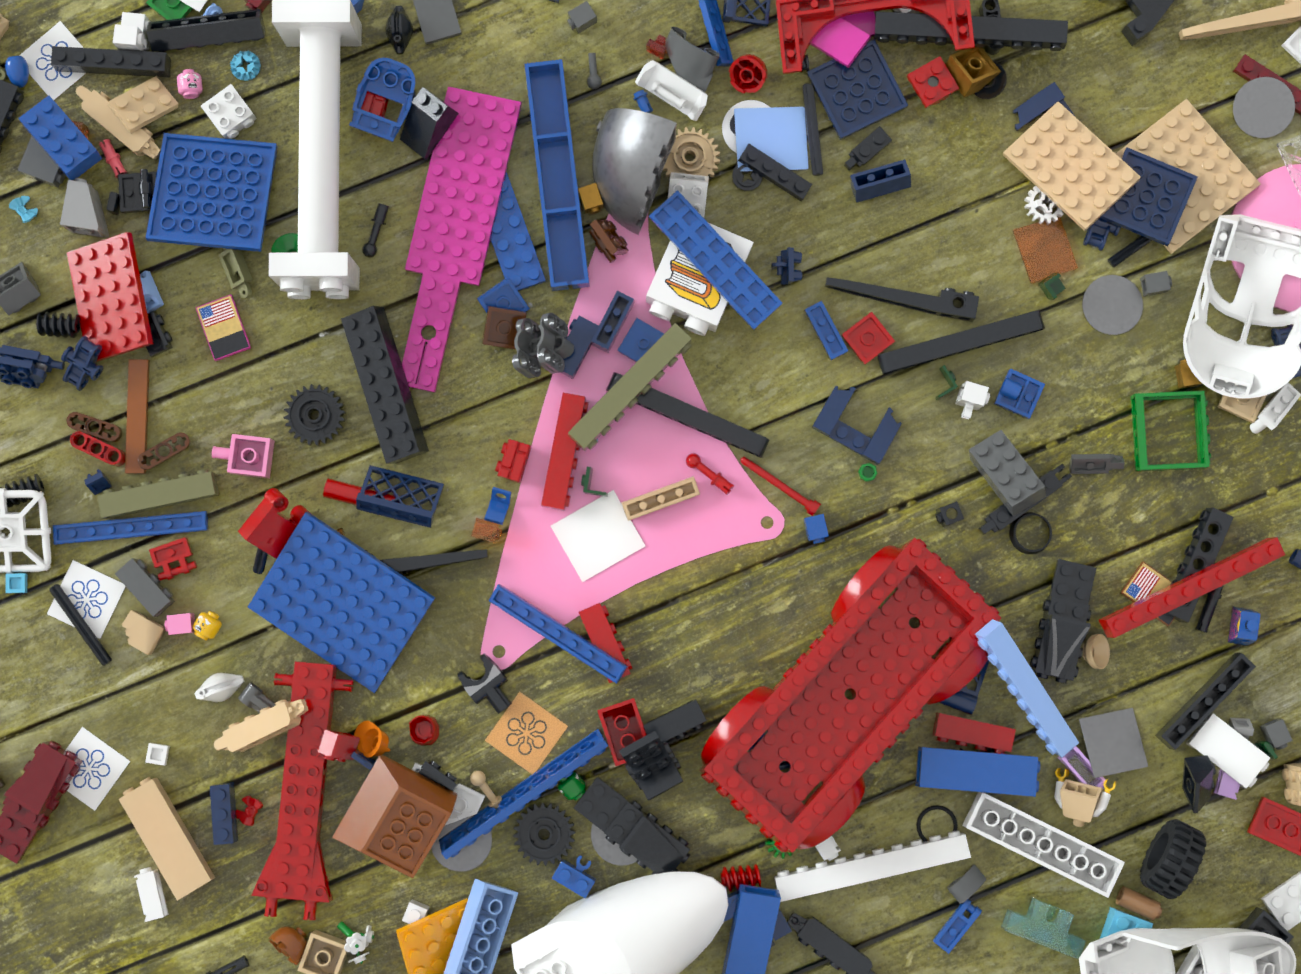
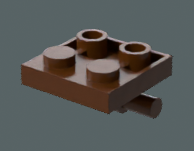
M596 219L590 224L593 229L589 233L596 242V247L601 253H604L610 263L616 260L614 255H624L629 251L626 247L628 245L626 240L622 236L619 237L613 222Z

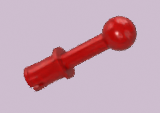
M691 453L687 456L686 464L688 467L697 468L712 480V486H717L726 495L730 493V489H733L734 485L726 480L721 472L716 474L705 466L698 454Z

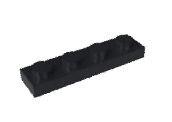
M751 144L746 146L738 159L739 162L799 201L804 199L812 186L811 183Z

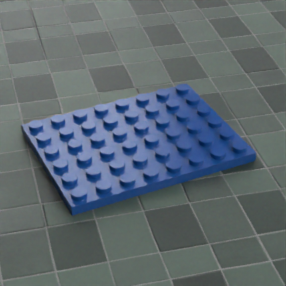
M307 511L254 595L248 608L329 663L336 665V668L375 693L427 613L435 597Z

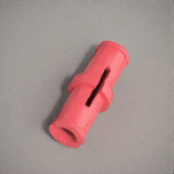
M110 139L103 140L105 144L101 141L99 146L106 157V163L110 164L115 177L118 178V174L121 173L127 174L120 161L121 157L114 150Z

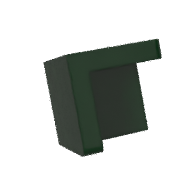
M1053 273L1038 284L1048 300H1054L1057 298V294L1066 289L1059 279L1061 277L1060 273Z

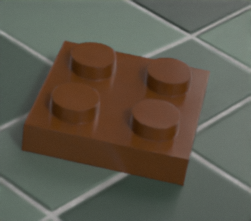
M488 306L482 344L515 349L516 322L519 319L526 318L527 313Z

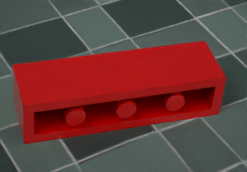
M598 603L579 611L592 644L628 666L621 678L630 675V670L633 668L629 659H624L622 652L625 649L621 640L617 641L614 636L617 631L614 624H609L607 620L609 612L606 606H601Z
M937 712L932 735L937 736L938 741L948 743V740L952 739L956 740L957 745L967 747V744L970 743L975 744V749L986 751V748L989 747L994 749V753L1005 754L1006 751L1012 752L1016 729Z

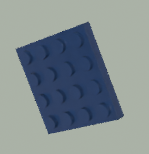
M875 39L864 46L849 68L833 59L807 72V76L811 84H813L814 90L840 140L908 107Z
M1126 147L1121 159L1141 178L1100 218L1168 246L1198 176Z

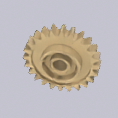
M685 127L684 132L678 129V135H676V140L662 170L667 171L665 177H670L671 172L714 177L713 171H718V167L715 164L720 163V159L716 158L720 156V152L715 151L718 149V145H712L714 138L708 139L709 133L702 135V129L695 132V127L690 132L687 127ZM688 154H692L695 157V159L693 161H687L685 159V156Z

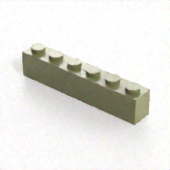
M205 469L197 471L196 475L190 476V473L180 474L177 479L171 480V477L161 478L158 483L152 484V481L142 482L139 487H133V485L123 486L120 491H115L114 489L104 490L103 494L97 495L101 518L110 519L219 496L215 473Z

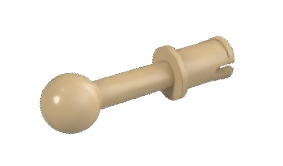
M474 771L470 776L471 783L481 788L490 801L488 803L489 807L498 808L502 797L495 796L485 782L486 776L482 771Z

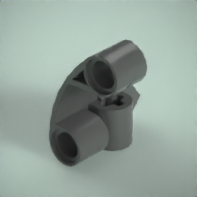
M671 27L665 41V47L676 74L703 92H706L720 54L710 48L702 50L686 40L687 33L678 27Z

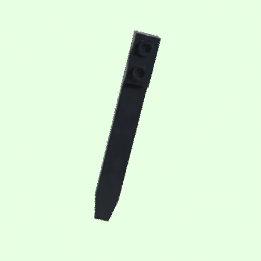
M829 277L826 278L825 287L932 315L970 322L976 319L979 296H975V293L969 291L958 293L955 289L945 288L939 292L938 296ZM953 300H959L962 303V307L956 308L953 305Z
M488 550L383 559L380 561L401 573L488 558Z

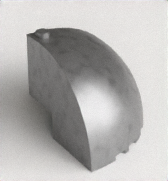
M615 108L606 112L603 121H599L596 129L598 135L593 152L594 183L597 184L603 205L608 213L623 227L639 235L660 186L661 172L676 140L677 123L643 111Z

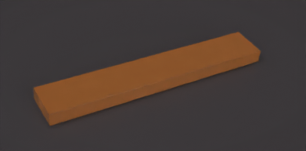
M129 359L126 474H146V470L142 469L138 464L139 455L147 451L149 360ZM146 456L143 457V465L146 464Z

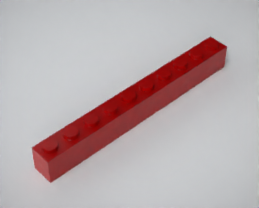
M1278 537L1266 538L1099 619V622L1106 637L1116 638L1284 556L1285 552Z

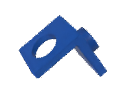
M496 487L492 488L491 501L484 520L503 525L510 505V491ZM496 494H503L506 498H500Z

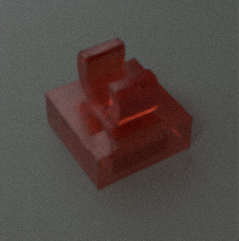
M659 34L656 41L649 39L646 44V51L663 60L666 54V47H664L666 38Z

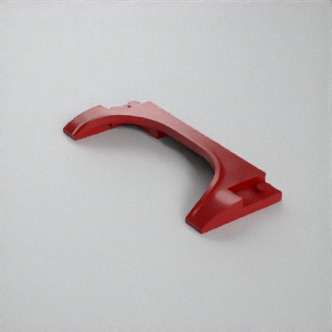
M776 0L783 74L802 72L803 60L809 45L826 25L847 15L895 8L920 11L935 19L946 30L952 39L955 51L975 48L970 0Z

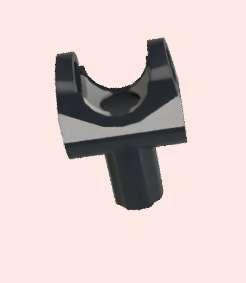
M484 653L480 656L485 667V674L482 679L474 680L462 670L457 675L464 689L476 704H479L486 698L499 714L512 704L500 688L508 679L499 666Z

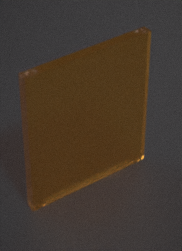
M1058 217L1056 222H1053L1051 219L1049 225L1046 224V221H1043L1042 224L1036 222L1013 230L1030 283L1046 279L1053 273L1062 274L1078 268L1061 217Z

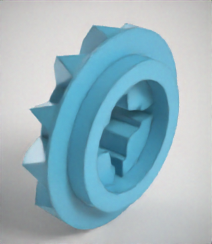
M240 51L230 61V70L233 75L243 81L255 78L261 68L259 58L250 51ZM243 59L247 63H250L249 65H247L248 72H246V70L243 67H240L241 65H243Z

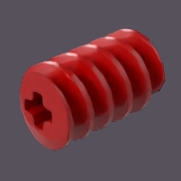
M754 864L753 870H751L749 865H746L745 871L741 865L738 866L737 871L734 866H731L730 872L727 871L726 867H723L722 873H720L721 884L724 887L727 886L730 892H732L733 886L739 891L740 884L756 886L758 883L761 887L760 870L757 864Z

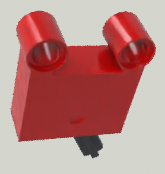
M271 488L265 493L262 502L238 530L246 541L258 547L253 566V572L257 574L264 572L268 554L275 559L278 558L304 513L308 511L304 506L297 505L291 510L290 519L280 513L288 507L289 501L276 488Z

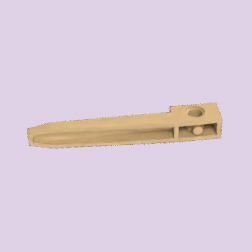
M1285 0V5L1185 28L1179 32L1180 40L1197 39L1301 21V0Z

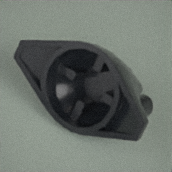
M402 6L394 8L385 26L386 36L396 54L404 53L413 34L412 22Z

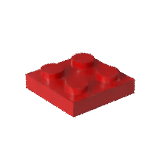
M870 312L841 335L864 365L895 342L873 312Z

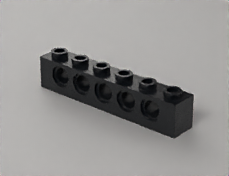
M1214 507L1206 508L1202 511L1199 517L1201 521L1192 533V542L1185 549L1184 555L1186 556L1183 562L1179 564L1177 577L1171 584L1214 564L1234 518L1233 516ZM1209 525L1213 527L1212 534L1208 531ZM1202 542H1204L1206 545V549L1204 552L1201 550ZM1195 559L1198 562L1197 569H1195L1193 566V562ZM1199 597L1165 614L1177 621L1189 623Z

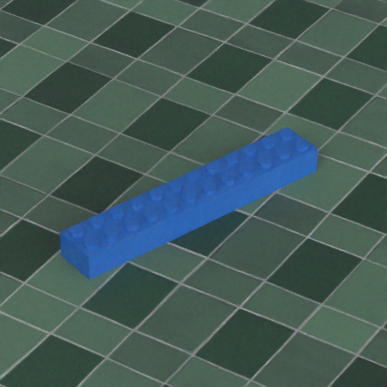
M560 59L527 63L524 65L552 291L568 290L570 285H572L573 289L590 287L563 62Z

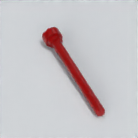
M742 457L740 459L743 465L805 506L804 509L811 516L815 514L821 505L816 500L810 499L809 501L748 458Z

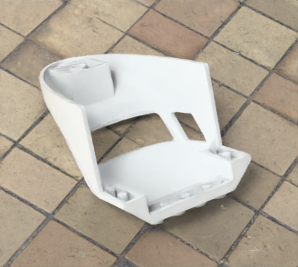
M1132 928L1090 942L1079 957L1081 974H1176L1171 949L1181 950L1196 944L1199 948L1204 974H1295L1296 957L1290 945L1281 938L1255 930L1241 928Z

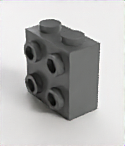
M31 136L17 171L24 176L59 188L65 179L64 172Z

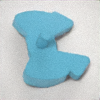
M29 196L15 198L9 204V208L15 210L21 216L23 223L31 221L37 216L38 212L37 208L27 210L24 207L30 200Z

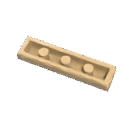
M692 476L621 502L627 520L630 521L698 496L700 492L695 478Z

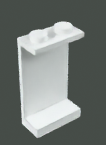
M1211 713L1200 724L1186 742L1188 746L1196 749L1202 755H1208L1212 763L1237 781L1242 788L1252 787L1257 781L1256 776L1260 771L1264 772L1269 766L1268 761L1270 757L1214 713Z

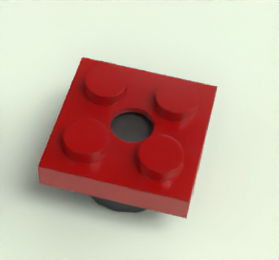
M940 56L907 74L909 82L925 108L938 104L941 100H945L949 95L959 90L957 83Z

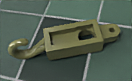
M222 248L224 252L218 256L231 288L238 289L242 298H250L252 290L249 283L253 279L241 250Z

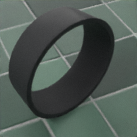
M1028 512L1012 522L1009 536L1013 546L1018 551L1025 554H1037L1043 551L1050 543L1052 528L1045 517L1037 513ZM1026 516H1039L1048 525L1049 539L1047 544L1040 549H1026L1016 538V527L1020 520Z

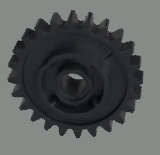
M311 384L309 390L303 386V392L296 390L297 396L290 395L293 401L286 402L289 408L284 409V411L288 415L283 418L289 420L285 426L291 427L289 433H295L294 438L296 440L301 437V443L307 440L308 445L311 446L314 441L319 446L320 441L327 444V438L333 441V434L339 436L337 429H343L340 422H345L346 420L341 416L346 414V412L341 410L344 404L338 403L341 398L339 396L334 398L336 392L332 391L329 393L328 387L322 390L321 385H318L317 389H315L314 385ZM315 410L319 411V417L316 420H312L310 417L311 413Z
M542 802L541 807H538L535 803L534 810L527 807L528 813L522 812L521 816L523 819H517L516 821L519 823V826H514L513 828L518 831V833L513 834V837L518 838L514 845H520L518 852L524 851L523 858L529 856V862L531 863L535 859L537 865L541 861L544 862L545 866H547L548 861L555 864V858L562 861L561 854L567 856L568 852L566 849H572L569 842H575L571 835L575 834L576 831L570 829L574 826V823L568 822L571 816L565 817L566 810L559 812V805L554 809L552 808V803L548 807L545 806L544 802ZM547 829L550 833L549 838H541L539 831Z

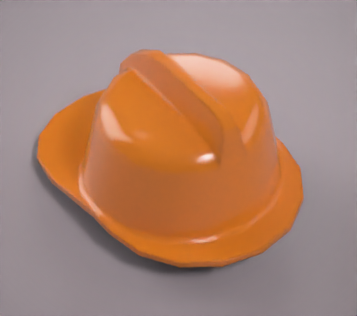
M363 721L358 725L354 736L360 738L357 750L365 757H378L385 752H390L391 749L388 747L389 737L378 726L370 721Z

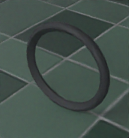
M939 805L930 806L923 810L917 819L916 825L920 838L924 842L929 841L922 834L920 825L923 816L935 809L947 812L953 820V831H957L958 824L952 811Z

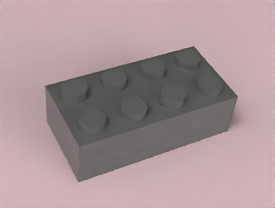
M1002 430L969 449L970 460L1013 517L1046 497L1045 485Z

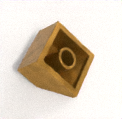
M982 47L964 49L952 54L945 64L964 98L979 92L1001 72Z

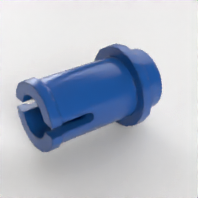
M640 90L634 93L633 99L637 101L640 110L651 113L653 108L647 98V92Z

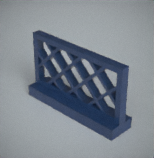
M724 0L722 22L730 23V21L768 26L770 0H765L763 3L753 0L757 7L752 11L745 5V2L748 0ZM740 6L748 13L745 17L736 16V9ZM760 8L764 13V20H758L753 13Z
M370 465L361 491L356 498V509L431 528L444 484ZM372 472L380 474L382 478L374 482L371 478ZM397 478L401 483L392 486L389 480ZM386 482L389 488L380 492L377 485ZM413 482L417 483L419 488L411 491L407 485ZM404 487L408 493L399 497L395 490ZM433 487L437 488L438 491L430 496L426 489ZM370 488H374L377 494L369 496L365 495V492ZM422 491L426 498L417 501L414 495ZM390 492L395 496V499L391 501L385 500L383 497ZM411 497L414 503L405 505L402 500ZM429 501L432 509L431 511L425 510L420 505Z

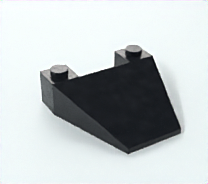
M1125 0L1137 17L1129 22L1121 31L1131 46H1134L1149 35L1174 0Z

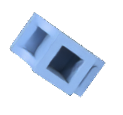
M144 271L140 274L147 313L150 314V312L163 306L164 303L150 271Z

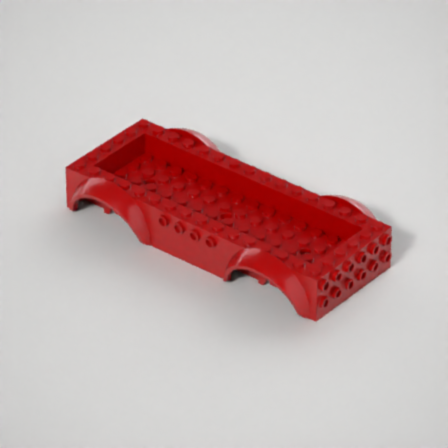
M913 538L902 548L888 545L875 553L858 570L838 597L831 612L833 624H829L823 630L822 636L812 642L809 646L810 649L803 653L796 660L797 663L783 674V678L773 689L767 686H760L741 699L715 728L702 750L701 759L703 766L699 769L702 773L701 777L709 784L713 783L717 787L715 790L722 797L730 799V804L737 811H742L746 815L745 818L752 825H757L760 828L759 831L767 839H772L775 842L774 846L782 853H793L796 849L802 850L814 847L837 832L849 820L862 800L865 792L863 773L873 762L877 763L884 756L882 752L887 747L891 748L896 743L897 739L895 737L900 732L903 734L910 727L909 722L912 718L917 719L923 712L921 708L925 704L941 702L960 691L980 672L988 660L987 656L989 655L986 650L979 646L975 633L992 619L999 622L1001 617L998 615V610L991 605L988 606L984 602V597L978 592L974 593L969 588V583L964 579L960 580L955 575L956 572L950 566H945L936 553H931L921 539ZM896 588V590L894 591V593L884 602V604H883L880 608H878V607L881 605V603H882V602L891 594V592ZM913 617L919 620V627L915 629L909 625V620ZM948 638H950V642L947 643L940 650V652L934 657V659H932V656L936 653V651L944 644L946 640H948ZM846 690H849L852 694L850 700L845 697ZM767 731L766 734L757 742V744L749 752H747L754 745V743L763 735V733ZM782 761H787L790 764V770L786 773L779 769V764ZM821 781L822 785L819 786L814 791V793L806 800L805 804H803L802 801Z

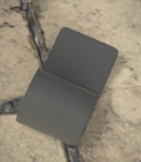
M972 865L962 877L950 883L947 889L961 904L982 886L986 878L976 865Z

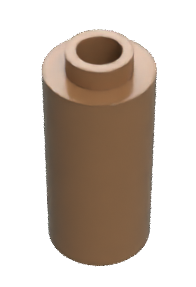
M1125 886L1119 890L1116 897L1117 905L1152 921L1160 917L1162 913L1160 902Z

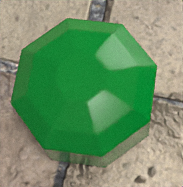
M871 463L861 465L858 470L860 479L865 482L873 481L878 474L876 466Z

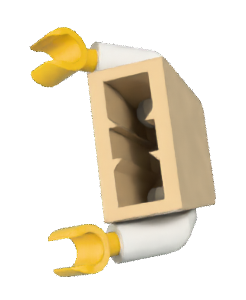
M1061 768L1056 769L1055 775L1058 781H1056L1054 798L1060 808H1062L1063 815L1072 818L1075 826H1084L1085 822H1091L1093 817H1098L1106 810L1111 797L1110 791L1116 787V781L1113 787L1110 788L1107 786L1108 779H1106L1103 784L1105 788L1103 792L1100 787L1067 779L1064 782V778L1069 776V770L1066 768L1064 776L1060 774Z

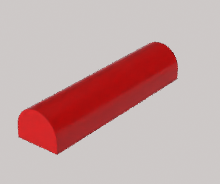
M328 478L324 486L323 497L356 505V498L362 487ZM371 489L365 492V495L369 496L377 494L375 490ZM386 494L383 496L385 500L391 501L395 499L394 495Z

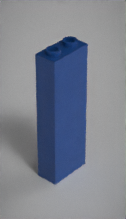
M918 747L915 786L1036 797V792L1039 791L1037 773L1040 772V761H1038V757Z
M740 884L722 974H765L781 901L779 890Z

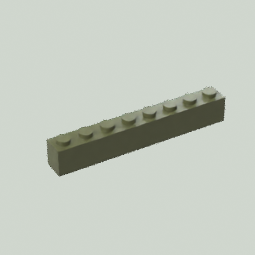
M674 323L568 432V436L584 451L588 448L590 450L593 449L598 443L597 439L601 435L605 436L612 429L610 425L614 421L619 422L625 414L623 412L628 407L631 409L638 402L637 398L641 393L645 395L652 387L650 384L654 380L659 381L665 374L664 370L668 366L671 368L678 361V355L681 352L685 354L691 348L692 338Z

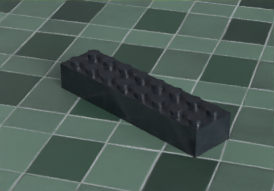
M371 306L341 318L386 464H397L429 452L384 307Z

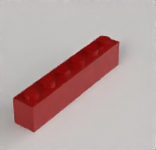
M564 392L562 394L541 502L542 507L565 511V507H569L571 496L568 495V490L573 488L574 477H571L572 469L576 470L578 458H575L576 450L580 451V446L568 436V432L583 418V413L588 411L589 402H586L585 396Z

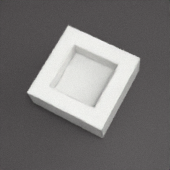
M149 743L145 762L165 766L170 746Z

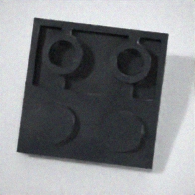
M141 169L140 173L118 174L121 213L151 210L157 172H148L147 169Z

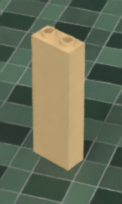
M148 777L139 782L141 786L134 789L131 787L124 791V796L119 801L178 901L213 880L215 876L159 779Z

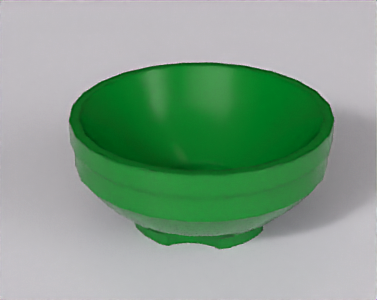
M288 233L277 238L272 245L271 253H298V234Z

